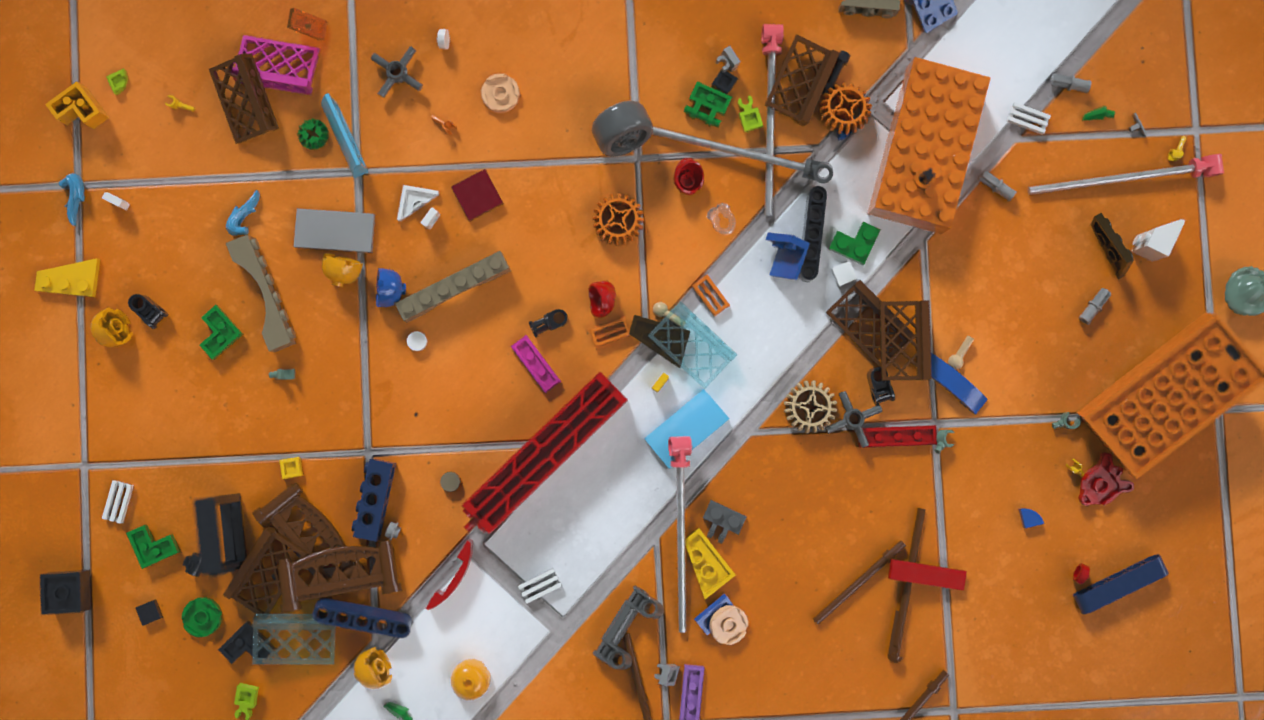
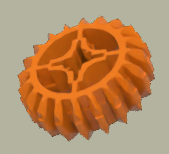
M845 82L842 83L841 88L838 84L834 85V89L829 88L828 92L830 94L824 93L823 100L819 104L821 106L819 113L823 114L821 115V120H827L825 127L831 125V131L839 128L837 131L838 135L841 134L842 130L848 135L850 130L856 133L857 128L863 129V124H867L869 121L868 117L871 116V111L869 110L872 108V104H869L870 97H864L866 91L859 92L860 86L855 89L853 88V83L846 87ZM837 98L838 106L831 110L830 103ZM856 108H860V116L854 119L853 111Z
M621 193L617 194L618 198L614 199L613 194H610L611 200L609 201L606 197H603L605 204L598 202L597 205L601 209L596 208L593 210L595 214H598V216H592V220L598 221L593 224V228H599L596 231L597 235L604 233L601 237L603 241L609 237L608 244H611L613 239H615L616 246L619 245V240H623V244L626 245V238L633 242L632 234L637 237L639 236V232L636 229L643 230V226L638 223L644 222V218L639 217L644 212L643 210L637 211L641 207L640 204L633 205L635 198L628 201V194L625 195L624 199H621ZM613 205H623L629 209L618 211ZM608 209L611 214V219L607 221L605 225H603L602 217L605 211ZM614 213L616 216H622V224L618 223V221L617 223L614 222ZM633 214L635 221L629 230L625 221ZM617 227L624 233L614 234L609 232L608 229Z

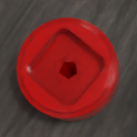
M1083 563L1079 564L1073 573V580L1083 584L1090 576V567Z

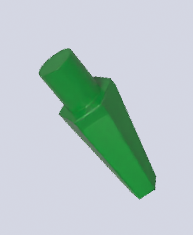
M1102 106L1085 113L1082 121L1103 120L1104 117L1114 118L1115 111L1107 110L1106 106Z
M392 702L383 705L397 719L401 717L402 720H413L407 713L409 708Z

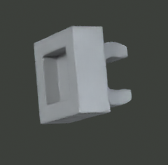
M729 46L723 50L715 63L724 62L725 66L722 67L721 72L729 70L731 73L737 69L741 61Z
M658 664L657 667L662 669V673L655 674L654 677L660 679L659 684L675 686L680 666L675 664Z

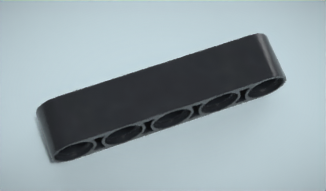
M822 186L813 187L808 193L806 200L802 240L810 243L808 249H812L815 252V257L809 258L807 255L805 256L799 278L803 282L814 280L819 271L827 192ZM812 193H820L821 200H815ZM810 212H818L819 219L811 218ZM809 230H814L817 233L816 239L809 237ZM805 268H810L812 270V277H806L804 275Z

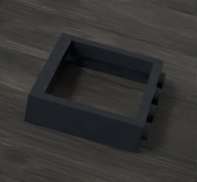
M240 493L195 499L194 509L201 574H209V577H215L240 569L247 558ZM216 505H220L225 561H222Z

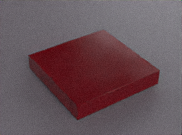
M486 169L451 186L469 221L504 204Z

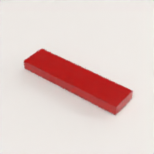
M936 425L862 428L869 443L866 447L937 445ZM858 440V448H862Z
M891 559L888 579L964 591L967 571Z

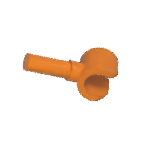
M435 115L431 116V119L439 123L448 135H452V132L449 130L451 127L457 129V126L451 120L444 121Z

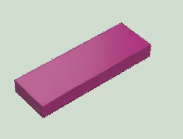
M527 335L511 346L545 393L561 382Z

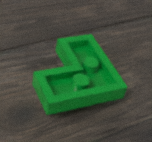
M862 222L855 238L837 231L828 249L864 265L879 235L880 229Z
M218 305L212 307L201 317L213 333L199 346L212 360L220 356L243 335L241 330Z
M147 524L126 533L141 569L180 552L173 534L154 541Z

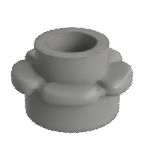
M390 522L385 536L390 538V541L392 537L397 538L401 528L398 527V522Z

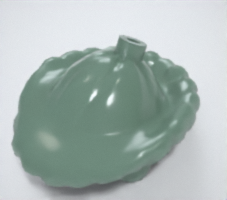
M1249 266L1233 272L1225 287V302L1228 304V307L1234 313L1243 316H1255L1264 313V271L1259 270L1257 267Z

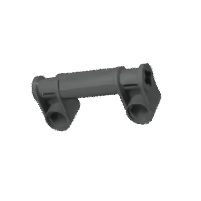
M635 585L629 599L624 601L614 620L601 638V644L597 650L593 651L597 658L606 662L614 669L626 670L632 664L631 655L619 647L618 644L638 612L651 619L660 618L664 612L660 602ZM654 604L655 611L653 614H650L649 608ZM619 656L623 657V663L621 665L618 664Z

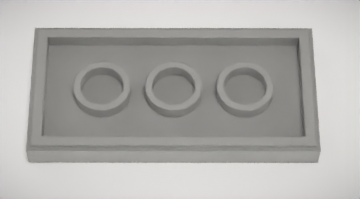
M297 209L294 247L372 253L375 214Z

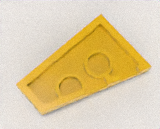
M96 258L37 271L34 291L96 297L100 259Z
M699 528L685 538V545L704 599H707L736 575Z

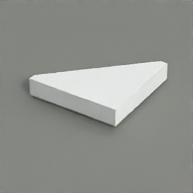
M403 185L397 220L402 221L437 197L439 191Z

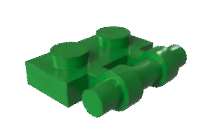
M697 81L689 98V101L694 102L695 105L693 108L686 105L683 112L689 114L693 119L698 118L706 122L705 124L708 126L713 125L718 128L721 120L716 119L715 116L717 113L724 116L732 97ZM700 107L711 110L710 114L699 111Z

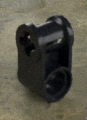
M134 294L128 300L130 309L152 329H156L157 324L162 318L168 316V313L148 296ZM142 298L143 306L139 308L137 302Z
M881 367L871 368L867 373V379L874 405L877 406L879 403L888 400L895 401V394L890 380L881 381L880 379L877 382L873 378L875 371L881 373Z

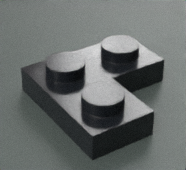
M247 621L218 650L231 664L246 650L261 664L276 648L250 621Z

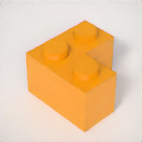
M75 82L45 104L56 120L65 125L70 124L79 117L85 125L95 129L109 118L89 89L79 82Z

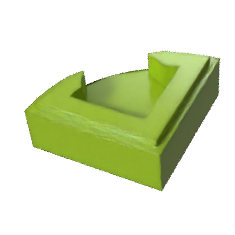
M124 68L106 76L115 95L120 94L125 89L128 75Z

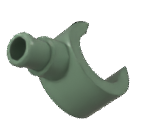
M277 369V371L270 372L269 377L279 380L295 379V369Z
M1065 412L1060 420L1052 423L1053 429L1062 427L1076 429L1081 424V417L1076 418L1074 424L1070 426L1066 421L1069 412Z
M940 430L937 433L936 440L938 444L934 449L937 454H940L941 450L945 447L954 446V444L946 442V435L954 433V431Z

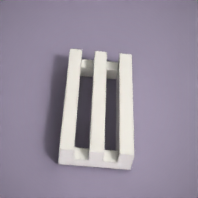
M1014 102L1006 122L1043 135L1051 115ZM1013 115H1015V116H1017V117H1020V118H1023L1024 120L1031 121V122H1034V123H1036V124H1039V125H1041V128H1040V127H1037V126H1035V125L1029 124V123H1027V122L1018 120V119H1016V118H1013Z
M116 480L112 481L102 519L115 521L120 524L124 522L134 485ZM124 487H125V488H126V492H125V495H124V499H123V502H122V506H121V509H120V513H119V516L116 517L117 511H118V508H119V505H120V502H121V497H122V494H123V490H124Z
M554 568L518 585V588L527 604L561 587L562 584ZM550 574L553 575L552 578L525 591L524 587ZM553 581H556L555 585L531 597H528V594L532 593L533 591Z

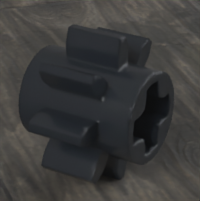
M193 552L192 556L185 557L182 565L186 566V573L200 576L199 553Z

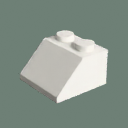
M1181 219L1137 235L1133 240L1132 245L1134 247L1131 252L1152 262L1168 257L1185 220Z

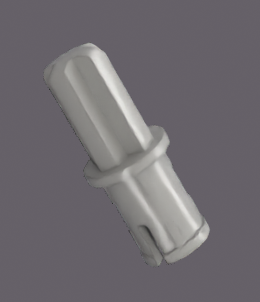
M1053 74L1050 80L1051 85L1067 88L1068 91L1073 89L1088 93L1091 87L1090 80L1078 79L1074 75L1069 77Z
M986 170L979 177L981 182L993 189V193L997 192L1007 201H1010L1017 192L1003 183V179L999 180Z
M1105 288L1100 289L1094 299L1088 302L1089 305L1079 316L1082 322L1089 325L1096 314L1102 311L1103 305L1111 296L1109 290Z

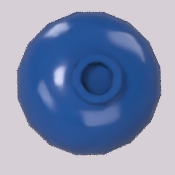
M378 268L376 307L394 306L396 302L400 301L401 295H405L406 283H402L401 276L394 270Z

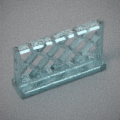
M681 301L673 307L648 335L652 341L704 389L738 355ZM674 313L680 318V327H669V318ZM691 328L694 331L695 340H684L683 329ZM660 329H667V341H659L653 335ZM670 329H681V340L670 341ZM697 335L703 340H697ZM684 342H695V354H684ZM698 342H706L709 345V353L698 354ZM670 343H681V354L674 355L670 351ZM709 355V367H698V356ZM712 355H720L725 360L720 367H712ZM678 356H682V362L677 358ZM684 356H695L696 368H688L684 363ZM709 369L710 377L705 383L699 379V370Z
M255 614L253 619L252 664H334L336 626L316 622L313 619V614ZM258 630H267L271 636L263 641L258 636ZM281 630H288L292 634L285 642L277 635ZM302 630H308L312 634L306 641L298 635ZM322 630H331V637L327 641H324L318 635ZM273 637L281 643L275 651L267 645ZM294 637L302 644L295 651L287 644ZM314 637L322 644L316 651L308 645ZM262 647L271 653L267 658H258V651ZM283 647L291 653L287 658H281L277 654ZM305 647L311 655L308 658H301L297 653ZM325 647L330 652V658H321L317 653Z

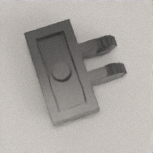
M710 500L703 515L704 519L713 522L707 537L711 539L717 525L723 527L718 537V542L722 544L728 530L739 535L747 516Z

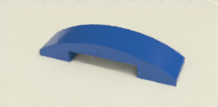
M931 353V377L958 398L960 403L972 413L977 414L988 399L964 376Z

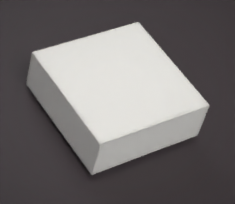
M105 192L102 196V199L125 210L130 205L128 202L108 192Z
M431 207L421 221V224L427 229H431L440 217V213Z
M850 261L831 269L838 287L857 279Z

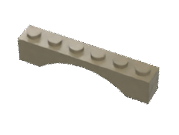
M245 235L226 243L232 261L246 269L257 281L262 291L266 311L262 335L270 352H277L296 344L294 340L296 334L287 323V320H289L288 314L281 308V297L273 288L274 280L271 274L267 273L265 268L267 267V262L263 256H260L258 251L260 245L257 239Z
M498 251L396 302L395 305L403 321L408 323L445 301L476 286L492 281L510 272L511 269L503 253Z

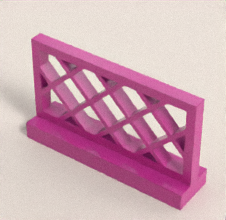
M243 35L239 54H245L246 52V54L252 53L254 56L261 51L265 58L256 63L264 87L311 95L313 89L311 84L320 52L319 48ZM248 42L256 43L258 46L249 53L246 50ZM274 46L277 50L267 56L264 49ZM288 49L294 50L296 54L287 59L282 54ZM307 52L313 53L312 59L307 62L301 57ZM280 54L284 61L274 66L271 59ZM299 57L303 64L293 69L289 63ZM266 62H269L273 67L266 72L261 71L259 68ZM236 64L232 68V72L238 75L239 69ZM285 65H288V67L291 69V71L285 75L280 74L278 72V70L284 67ZM304 68L309 72L307 79L298 77L296 73Z

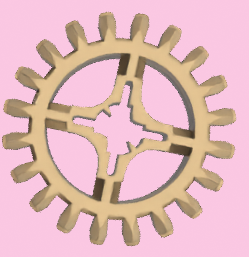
M813 380L811 386H809L808 381H804V387L800 383L796 384L798 391L795 388L790 389L794 395H786L791 401L784 402V405L790 406V409H785L784 413H791L786 418L787 420L794 419L791 426H795L798 423L797 430L799 431L805 426V433H809L810 427L813 433H817V426L823 431V423L830 426L831 423L827 419H835V416L831 415L830 412H837L836 408H831V405L837 404V401H830L834 394H826L830 390L829 387L822 390L823 383H819L816 387V381ZM809 391L805 402H796L801 393ZM815 392L822 396L825 406L817 403ZM809 401H811V404L813 406L819 407L820 409H813L810 413L809 408H806L801 405L810 404ZM795 408L804 411L805 422L798 417ZM815 412H824L820 420L811 423Z

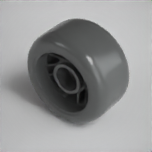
M624 101L607 108L596 117L592 124V134L602 153L611 157L625 155L638 149L649 140L653 133L652 121L644 106L637 101Z

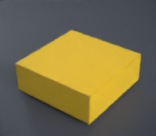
M663 373L652 389L655 392H659L669 379V376Z
M301 457L279 460L282 479L303 476Z

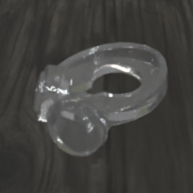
M718 204L717 207H712L708 211L707 218L711 220L714 229L718 233L727 235L733 232L736 220L728 204ZM719 212L729 219L730 224L725 229L719 226Z

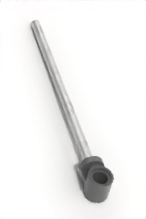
M653 127V135L803 171L802 178L815 180L819 183H828L833 177V168L828 162L807 158L806 164ZM826 168L829 174L826 177H821L818 175V170Z

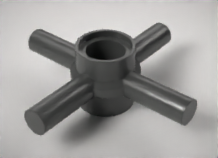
M410 46L400 61H392L390 63L376 53L372 55L371 60L386 69L388 77L377 93L382 98L386 96L394 83L406 82L418 91L422 89L423 84L407 75L406 65L416 52L413 47ZM401 69V73L399 75H393L394 70Z
M846 391L839 393L846 412L843 420L825 427L827 433L830 434L847 427L855 431L862 448L868 446L869 443L862 430V426L866 418L882 412L881 406L877 405L861 412L858 409H853ZM851 414H854L858 417V423L856 425L852 424L849 421V417Z

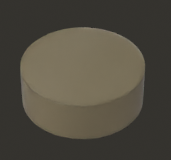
M447 472L441 477L440 484L445 491L452 492L459 488L461 479L457 473Z

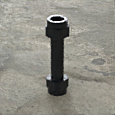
M840 51L836 60L837 63L824 87L822 95L824 93L830 94L828 92L829 88L834 89V84L843 66L850 59L851 55L848 52Z

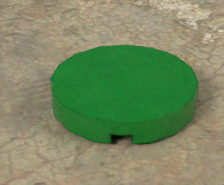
M200 597L190 601L184 607L181 615L183 627L190 635L195 637H206L215 633L222 622V610L219 604L207 597Z

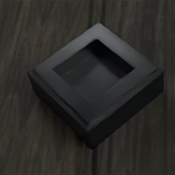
M720 70L711 86L728 95L738 78L727 71L721 72Z
M156 599L136 607L142 626L163 618Z

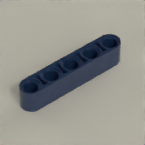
M1159 554L1153 555L1074 593L1073 597L1081 614H1088L1164 578L1169 572Z
M329 598L319 599L313 610V619L321 624L396 638H405L411 631L412 619L408 614ZM319 609H324L327 612H321ZM363 616V617H366L367 619L362 620V619H360L359 617ZM384 620L387 623H380L379 621ZM399 624H404L406 626L400 627Z

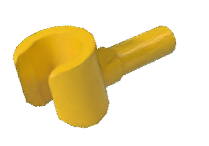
M172 95L167 96L173 99L172 104L165 103L168 107L172 109L183 108L194 112L195 107L181 103L179 99Z
M1182 136L1176 150H1170L1168 160L1176 162L1183 157L1182 149L1187 139L1185 136Z
M1072 458L1074 465L1070 467L1066 464V467L1073 473L1083 477L1085 473L1082 471V464Z

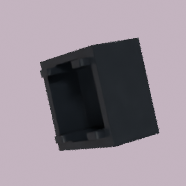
M90 570L58 571L40 574L41 615L80 613L90 610Z

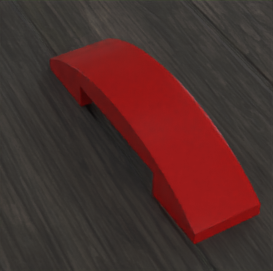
M468 539L457 556V558L463 561L462 565L446 591L443 592L438 589L425 608L428 611L446 600L462 582L471 562L473 540Z

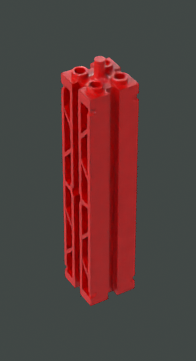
M600 371L462 504L464 507L463 512L471 519L464 528L470 532L477 525L483 533L488 532L490 534L599 430L628 399Z

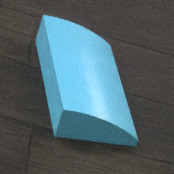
M329 93L325 94L321 101L322 109L353 177L357 178L368 173L369 171L338 103Z
M703 389L644 439L670 469V461L674 460V456L670 457L669 437L690 436L693 450L728 421L729 417Z

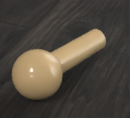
M657 302L653 306L655 316L665 317L680 328L685 326L686 322L670 312L665 303Z
M967 335L958 352L949 357L948 365L955 370L962 368L964 364L963 357L974 341V338Z

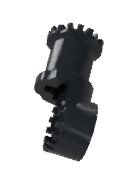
M556 309L545 314L539 320L529 321L530 328H533L531 330L534 336L539 337V334L547 330L552 331L566 325L568 315L565 311ZM559 312L565 316L564 321L560 324L554 321L555 314Z

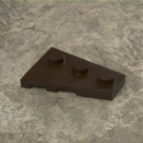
M1100 213L1094 216L1091 227L1101 246H1106L1107 258L1110 263H1115L1118 272L1115 274L1119 279L1128 272L1134 261L1133 254L1129 249H1126L1122 243L1121 236L1112 229L1109 219Z
M634 315L629 334L680 368L690 331Z

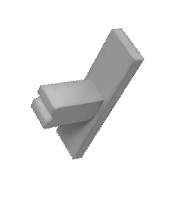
M1134 113L1132 116L1137 124L1129 127L1130 132L1139 128L1145 137L1148 134L1139 117Z

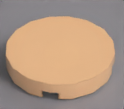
M494 74L488 77L482 86L481 97L486 107L491 111L497 113L507 112L518 103L520 97L519 87L512 77L505 74Z
M729 605L719 608L713 614L709 629L711 635L719 643L733 645L745 636L749 622L747 615L740 608Z

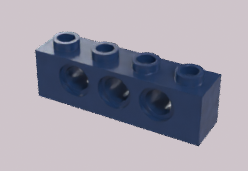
M369 459V462H366L364 468L366 478L360 486L362 497L361 501L358 500L356 505V512H358L357 520H354L352 524L353 537L371 541L380 540L396 463L379 459ZM376 474L381 477L379 485H375L373 482V477ZM371 494H374L377 497V502L375 505L369 502V496ZM367 513L373 516V522L371 524H368L365 521V515Z

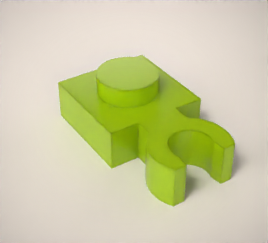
M751 96L747 98L749 102L747 105L742 103L741 98L738 99V106L743 110V112L739 113V118L744 133L763 127L758 107L752 109L753 99Z
M244 683L237 685L234 704L240 706L235 712V718H239L241 712L246 714L245 720L251 718L252 709L257 703L259 687Z

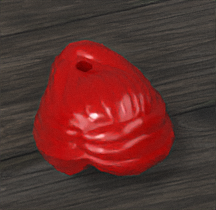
M692 158L680 160L676 166L673 178L676 188L680 193L686 195H693L702 188L704 171L697 161H694Z
M608 281L593 282L588 288L591 313L596 318H602L613 310L616 291L614 285Z

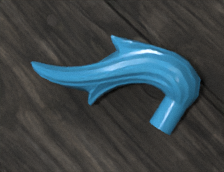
M72 173L66 175L59 182V185L62 188L69 185L70 196L65 207L67 208L69 222L71 225L76 226L80 201L84 202V183L79 175Z
M258 190L239 209L238 206H235L226 223V230L230 235L238 236L249 233L248 227H241V223L247 215L256 211L254 208L260 198Z

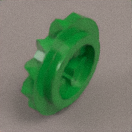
M312 118L311 120H304V123L299 126L297 135L299 142L305 148L315 150L326 144L329 132L327 126L322 121ZM314 129H316L315 132L317 133L319 138L312 136L309 139L310 135L308 134L307 130L313 131Z

